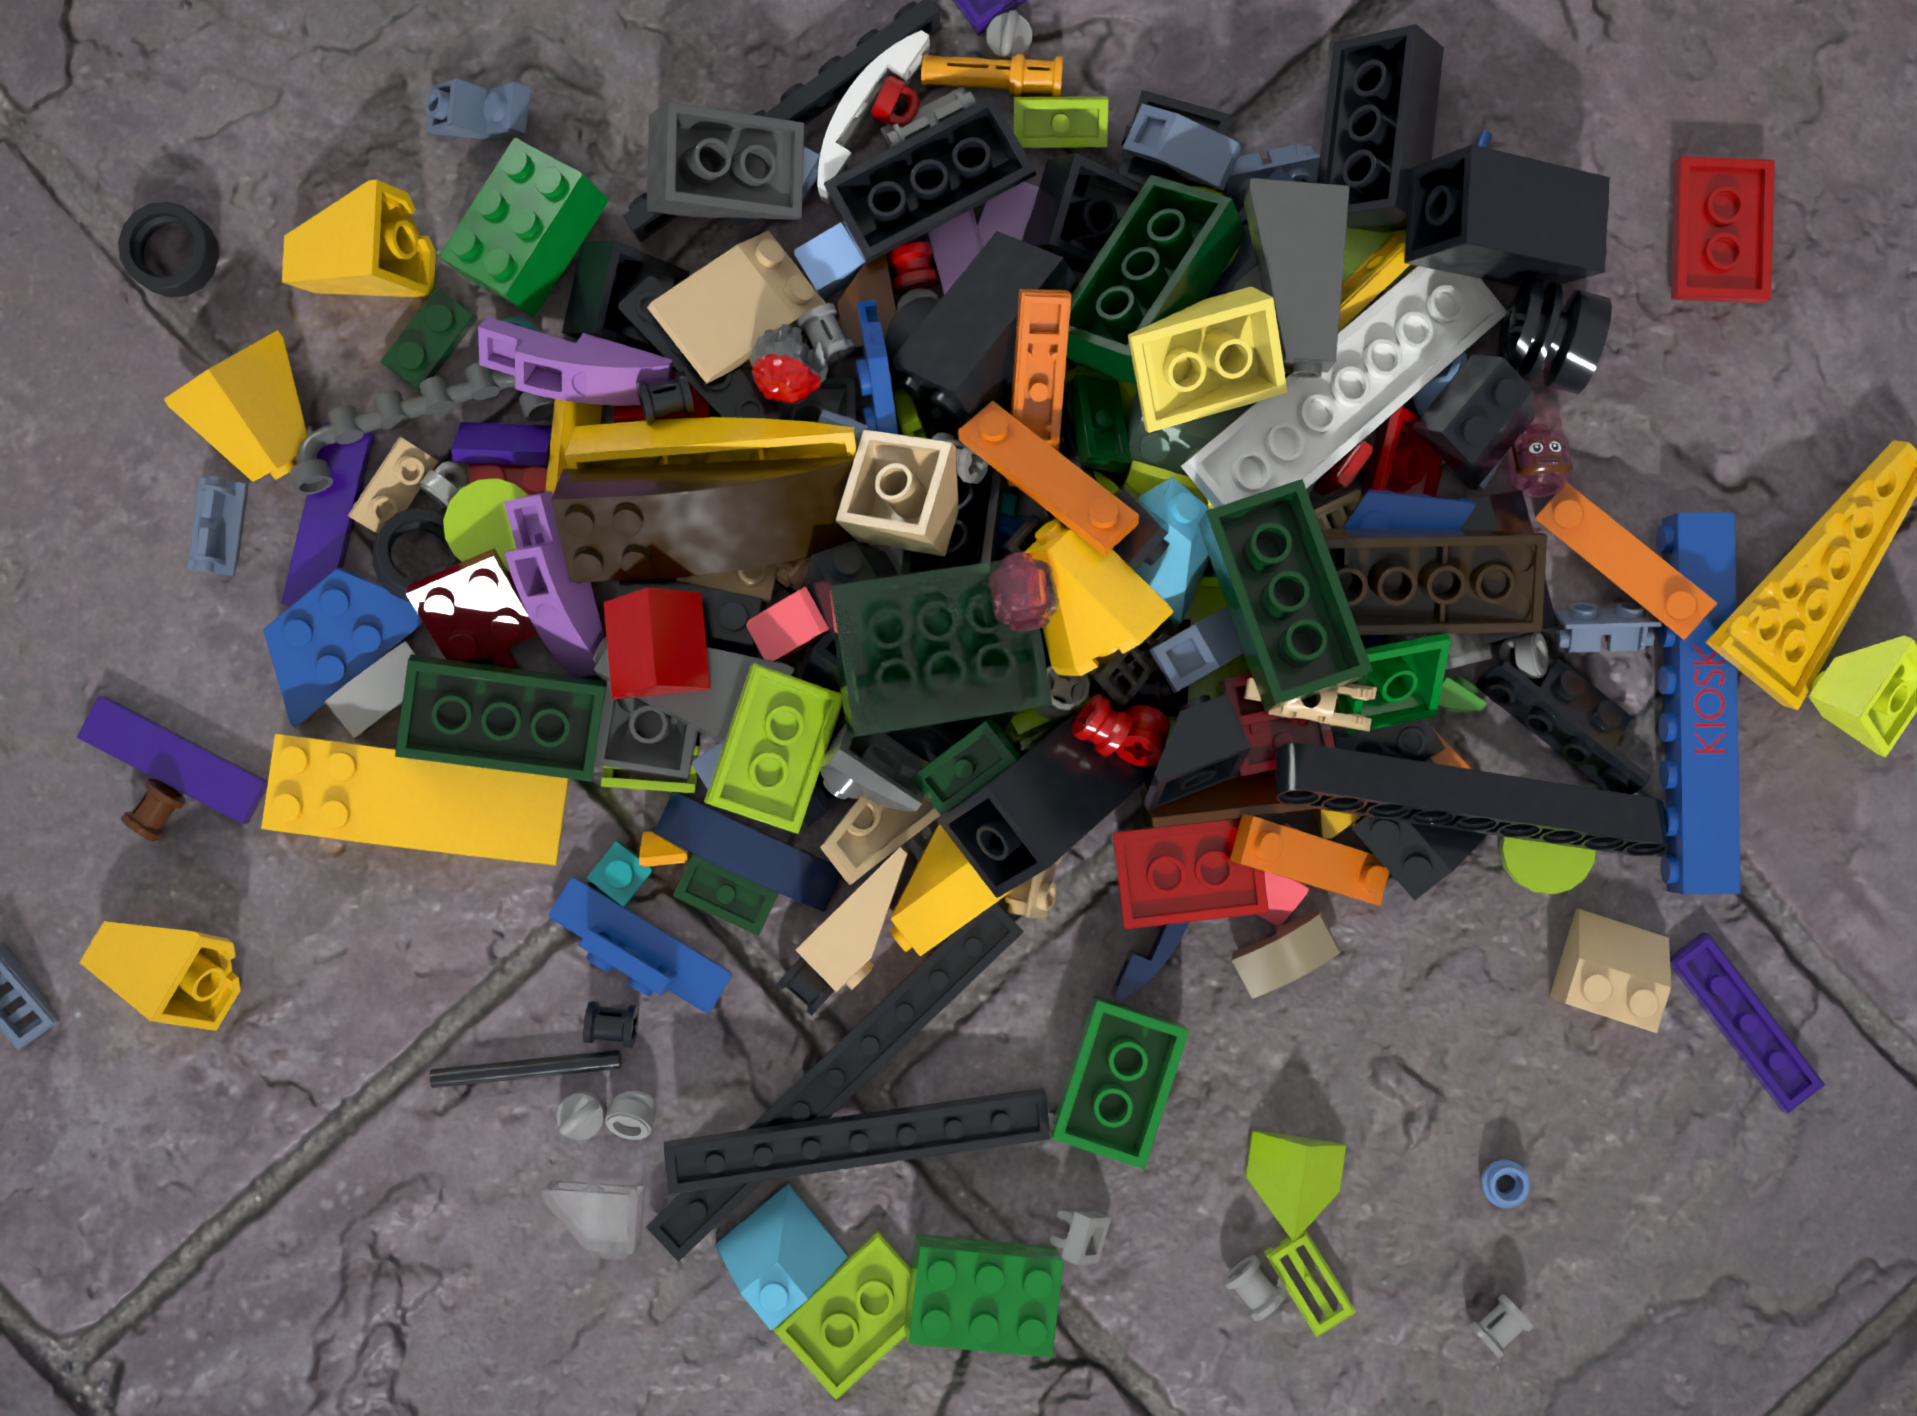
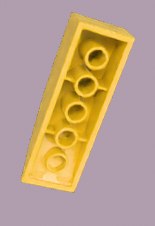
M677 418L655 420L654 423L648 425L645 421L576 426L566 449L565 459L568 469L852 456L854 462L858 446L855 428L848 426L766 418Z
M275 734L261 829L417 850L558 865L570 780L568 778L395 757L396 749Z

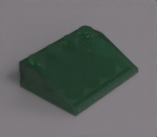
M1028 557L829 587L840 689L849 740L1042 709L1053 705L1039 622L1020 626L1002 623L995 616L990 590L991 583L994 599L998 601H1003L1002 596L1006 594L1015 595L1016 598H1013L1015 601H1022L1024 598L1025 607L1022 605V602H1017L1014 610H1007L1002 602L995 601L997 615L1001 619L1009 621L1007 613L1027 611V616L1011 617V619L1025 618L1032 615L1031 618L1012 620V622L1032 621L1034 618L1031 613L1034 610L1037 613Z

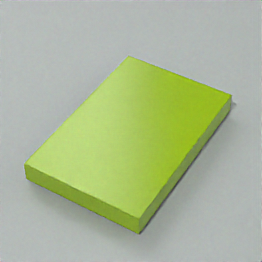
M751 663L704 803L799 834L845 695L765 666Z
M878 1229L848 1256L805 1303L772 1329L836 1400L906 1336L904 1326L911 1265Z

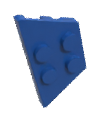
M876 300L859 301L856 303L864 359L856 360V369L862 396L870 395L871 406L862 407L864 424L871 431L898 434L888 357L881 323L878 320Z
M1367 489L1341 529L1460 530L1475 509L1476 504L1466 498L1456 500L1430 497V495L1409 493L1405 495L1385 490ZM1360 635L1365 649L1379 646L1386 636Z
M338 567L263 629L288 718L294 728L298 727L321 708L325 700L378 661L423 623L412 603L390 594L380 583L370 582L358 574Z

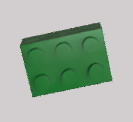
M514 137L438 257L468 281L534 318L607 205L609 199L583 173Z
M1093 995L1050 1127L1052 1139L1145 1170L1189 1034L1188 1028L1182 1023Z
M915 1233L904 1326L908 1344L1052 1358L1064 1260L1057 1249L1050 1246Z

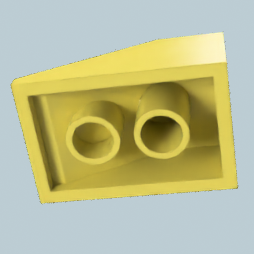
M1252 286L1202 300L1128 335L1145 431L1148 433L1288 393L1274 299L1272 296Z

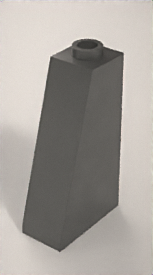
M1250 178L1244 193V206L1262 290L1274 299L1284 369L1292 370V375L1295 377H1321L1322 372L1328 373L1336 362L1349 186Z
M604 637L593 657V661L597 663L594 671L599 678L611 684L607 637ZM707 647L711 690L636 698L711 739L724 744L751 663L765 666L795 678L797 676L795 669L787 664Z

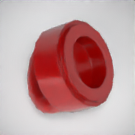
M893 75L887 76L870 113L872 115L871 118L884 125L888 123L892 126L898 124L899 127H904L910 124L919 110L920 102L917 92L906 85L905 81ZM901 95L907 98L908 106L906 111L899 116L894 114L893 110Z

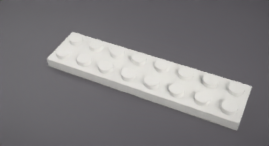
M1417 266L1338 333L1336 362L1328 373L1322 372V376L1318 378H1300L1293 376L1291 372L1285 377L1287 394L1253 404L1182 464L1181 467L1214 508L1303 479L1307 489L1500 321L1507 311L1480 278Z

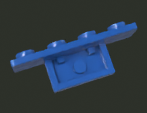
M576 877L568 881L549 913L551 920L582 938L578 946L588 951L586 955L588 961L603 970L610 972L614 967L629 976L627 984L644 995L652 996L653 992L661 996L666 991H670L701 1011L709 1013L732 977L730 970L626 907H622L613 899Z

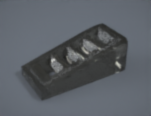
M1169 617L1159 626L1163 632L1162 635L1156 639L1151 633L1144 640L1148 645L1144 651H1141L1136 646L1123 654L1118 649L1110 655L1096 657V660L1099 662L1098 667L1087 673L1106 697L1119 709L1137 693L1158 667L1150 649L1180 633ZM1130 653L1134 659L1127 664L1124 659ZM1118 668L1120 672L1112 677L1111 674Z

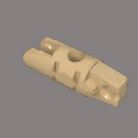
M1248 678L1244 698L1261 701L1254 679ZM1350 683L1315 695L1316 703L1311 708L1306 707L1300 700L1270 710L1268 714L1306 719L1322 724L1370 732L1372 719L1366 718L1365 715L1342 714L1334 712L1337 694L1351 696L1352 699L1363 701L1375 700L1377 687Z

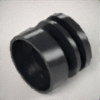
M1527 277L1521 284L1505 314L1499 334L1497 357L1505 358L1515 371L1518 370L1519 375L1527 381H1531L1537 375L1544 363L1543 380L1545 386L1579 394L1585 389L1601 357L1611 321V300L1604 296L1575 290L1562 308L1563 290L1560 284L1550 283L1544 290L1543 280Z

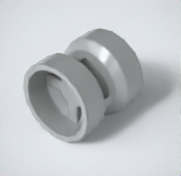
M1051 665L1036 680L1031 689V702L1034 709L1039 715L1049 720L1066 718L1086 699L1090 685L1087 674L1082 676L1057 675Z

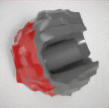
M782 324L780 328L774 330H766L763 336L758 337L755 346L752 348L750 362L753 368L754 381L758 384V388L764 393V396L767 399L773 398L775 401H782L788 404L800 402L806 399L810 393L819 389L821 383L825 381L828 371V355L823 351L822 342L818 341L816 347L809 350V346L802 343L801 328H792L786 324Z

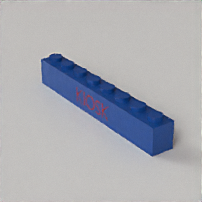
M1735 512L1675 513L1662 518V525L1658 527L1656 533L1657 550L1659 553H1662L1663 560L1715 600L1718 605L1685 641L1662 622L1661 627L1657 628L1658 643L1660 647H1664V666L1660 667L1658 673L1659 691L1661 694H1664V713L1659 718L1658 728L1660 739L1665 741V760L1660 764L1659 780L1662 788L1666 789V808H1664L1668 842L1666 855L1661 859V877L1663 882L1667 883V892L1679 894H1741L1737 668L1705 643L1736 610Z

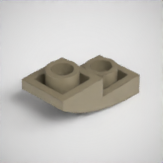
M1318 910L1277 926L1275 936L1233 951L1231 961L1251 998L1254 999L1317 969L1340 954V947L1321 911Z

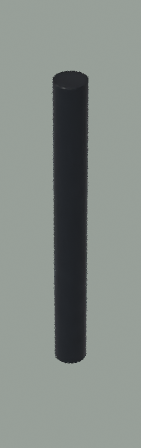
M620 1050L431 1069L430 1084L432 1088L614 1070L622 1068V1057Z

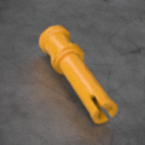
M923 54L921 81L922 85L1009 90V94H1014V97H1021L1023 93L1051 94L1052 97H1061L1063 56H1056L1054 61L1026 59L1024 54H1016V56H1012L1011 60Z

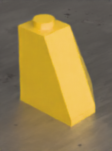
M377 179L369 180L284 235L282 283L318 294L428 298L434 290L436 250L429 235H420L411 216L416 211V208L409 193Z
M278 330L207 369L164 398V401L171 410L252 482L268 473L272 475L274 480H277L289 473L290 469L298 464L295 457L301 442L307 436V431L284 339Z
M1057 518L1043 525L1035 533L1037 541L1024 552L1032 587L1035 591L1034 595L1038 597L1048 593L1045 576H1047L1050 582L1055 610L1047 619L1041 621L1051 665L1057 675L1082 676L1094 670L1099 665L1096 657L1110 655L1118 649L1123 654L1135 648L1173 613L1171 607L1113 549L1106 555H1102ZM1048 595L1037 598L1039 616L1044 615L1050 610Z
M937 821L890 913V920L894 923V926L889 929V932L905 952L913 947L917 954L922 956L1005 897L1012 890L996 898Z
M104 921L79 962L149 1021L217 1031L241 991L239 977L232 971L231 959L236 957L234 943L228 938L195 931Z

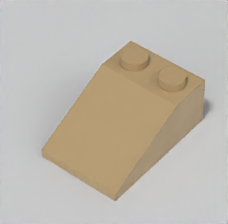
M767 231L737 244L652 301L647 308L707 384L749 363L752 348L755 346L758 337L763 336L766 330L780 328L782 324L798 328L796 321L801 315L816 306L826 303L770 231Z
M904 844L796 949L802 958L836 992L844 984L851 990L854 989L872 971L874 964L870 959L876 950L909 854V850Z

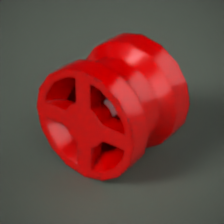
M917 242L905 244L886 253L888 265L894 268L895 277L892 280V285L895 293H907L909 290L916 288L928 289L939 283L937 271L932 269L930 259L933 256L930 243Z
M1097 694L1081 709L1072 725L1071 732L1079 740L1088 739L1094 743L1095 751L1102 756H1109L1119 748L1127 737L1133 724V717L1124 710H1114L1110 706L1109 699L1102 694Z
M1142 705L1132 706L1125 710L1133 717L1132 727L1125 740L1115 752L1126 762L1137 766L1155 765L1162 757L1164 751L1162 741L1168 736L1171 726L1170 720L1158 709Z

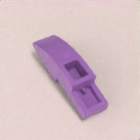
M487 316L478 326L479 365L515 376L516 390L570 402L629 406L640 405L636 382L644 381L648 385L672 379V359L583 333L578 341L574 343Z
M548 491L504 501L516 549L504 554L522 604L545 646L570 676L584 677L597 675L594 671L597 663L593 661V657L605 635L590 582L570 583L551 501L553 492Z

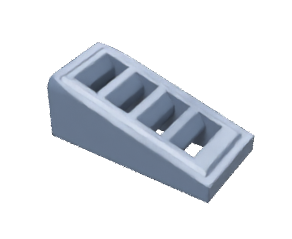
M2 942L0 944V986L9 981L14 988L0 997V1030L19 1051L58 1023L60 1019L16 956ZM21 996L26 1003L9 1014L5 1006ZM34 1010L39 1017L21 1030L16 1022Z

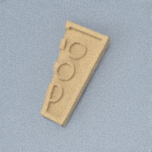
M925 795L917 811H900L887 808L861 796L848 810L820 848L850 886L937 819L940 814Z

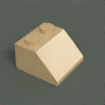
M863 430L835 521L858 542L945 556L959 511L956 446L952 442Z
M1576 908L1549 998L1657 1033L1671 990L1669 938Z

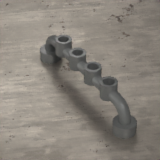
M478 362L465 369L464 373L467 381L452 386L448 385L445 377L435 376L425 379L420 383L419 388L422 395L403 401L400 392L387 391L374 398L373 402L376 410L358 415L356 408L350 405L332 409L328 413L330 424L309 433L300 444L297 452L298 464L293 466L289 472L295 491L304 495L315 494L326 490L333 484L328 463L317 459L318 452L323 447L333 443L351 444L359 441L365 433L380 428L386 430L398 429L405 426L411 418L427 413L430 415L445 414L451 411L455 404L471 399L477 401L491 399L497 396L500 390L514 387L515 376L500 371L494 372L493 369L480 366ZM527 392L522 393L519 397L525 419L540 421L553 416L555 399Z

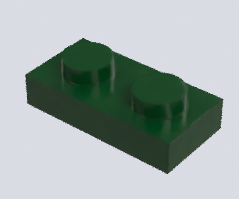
M435 288L380 362L420 391V383L437 374L476 322L477 318L445 293Z
M1076 374L1067 384L1080 467L1124 473L1132 464L1118 381Z
M989 717L917 771L911 778L938 813L943 816L1017 761L1021 755L993 719Z
M692 853L673 897L759 936L779 893Z

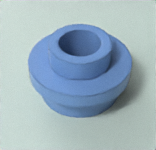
M1500 1159L1489 1164L1484 1170L1481 1177V1188L1484 1196L1492 1204L1501 1208H1512L1521 1204L1527 1197L1530 1190V1180L1527 1172L1521 1165L1512 1160ZM1503 1175H1509L1511 1177L1510 1187L1504 1191L1498 1190V1179Z

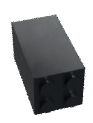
M1469 145L1409 168L1404 263L1519 287L1527 277H1534L1543 280L1544 289L1550 283L1561 285L1605 273L1610 177L1476 145Z
M998 231L982 248L890 361L902 377L899 381L900 386L910 396L921 402L924 406L921 409V413L930 423L940 429L947 425L958 434V430L992 401L1010 414L1019 289L1067 290L1072 295L1079 282L1065 259Z
M1084 705L1038 736L1019 752L1021 756L1017 761L937 819L938 823L996 898L1051 867L1152 776L1146 766L1128 763L1120 758L1115 751L1109 756H1102L1095 751L1094 743L1088 739L1079 740L1072 735V725Z

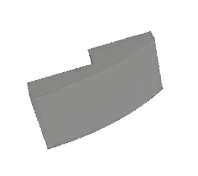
M405 641L324 701V704L353 740L390 715L396 707L402 704L408 659L411 654L416 655Z

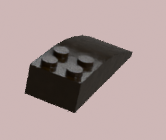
M852 456L563 469L551 501L570 583L667 579L738 571L809 558L816 553L853 540L857 541L835 521L851 472L853 458Z
M1321 529L1360 635L1542 632L1547 534L1439 529Z

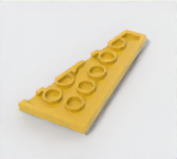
M1893 440L1705 642L1782 706L1799 710L1916 498L1917 449L1910 442Z

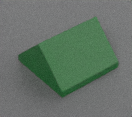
M1445 633L1366 648L1365 651L1373 672L1353 683L1377 687L1375 700L1363 701L1352 699L1351 696L1337 694L1341 713L1365 715L1366 718L1372 719L1370 730L1435 717L1451 637ZM1345 727L1349 734L1363 731Z

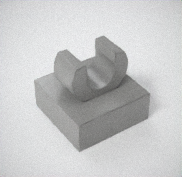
M1058 1211L1057 1217L1067 1221L1070 1225L1067 1237L1051 1235L1050 1242L1054 1246L1064 1248L1061 1256L1062 1259L1076 1265L1098 1263L1112 1217L1097 1211Z

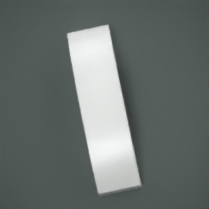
M921 30L892 45L865 68L845 93L829 123L820 152L817 186L820 199L825 203L829 204L830 200L824 182L854 167L852 153L844 147L877 99L887 76L893 75L905 81V84L908 85L922 65L923 54L930 53V40L927 33Z

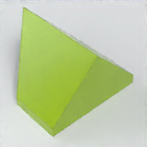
M1252 1129L1245 1177L1291 1240L1295 1242L1339 1194L1346 1144Z

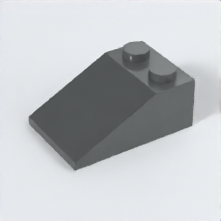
M665 103L649 115L647 211L689 217L801 219L804 123L681 103Z

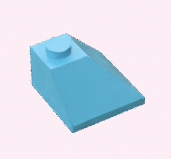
M1171 477L1139 497L1140 502L1169 525V533L1164 539L1170 545L1152 566L1143 562L1135 572L1171 607L1173 613L1167 620L1174 626L1182 623L1210 560L1198 526V522L1205 511L1208 510V506L1175 478Z
M789 1182L715 1244L740 1294L770 1330L805 1303L849 1256Z

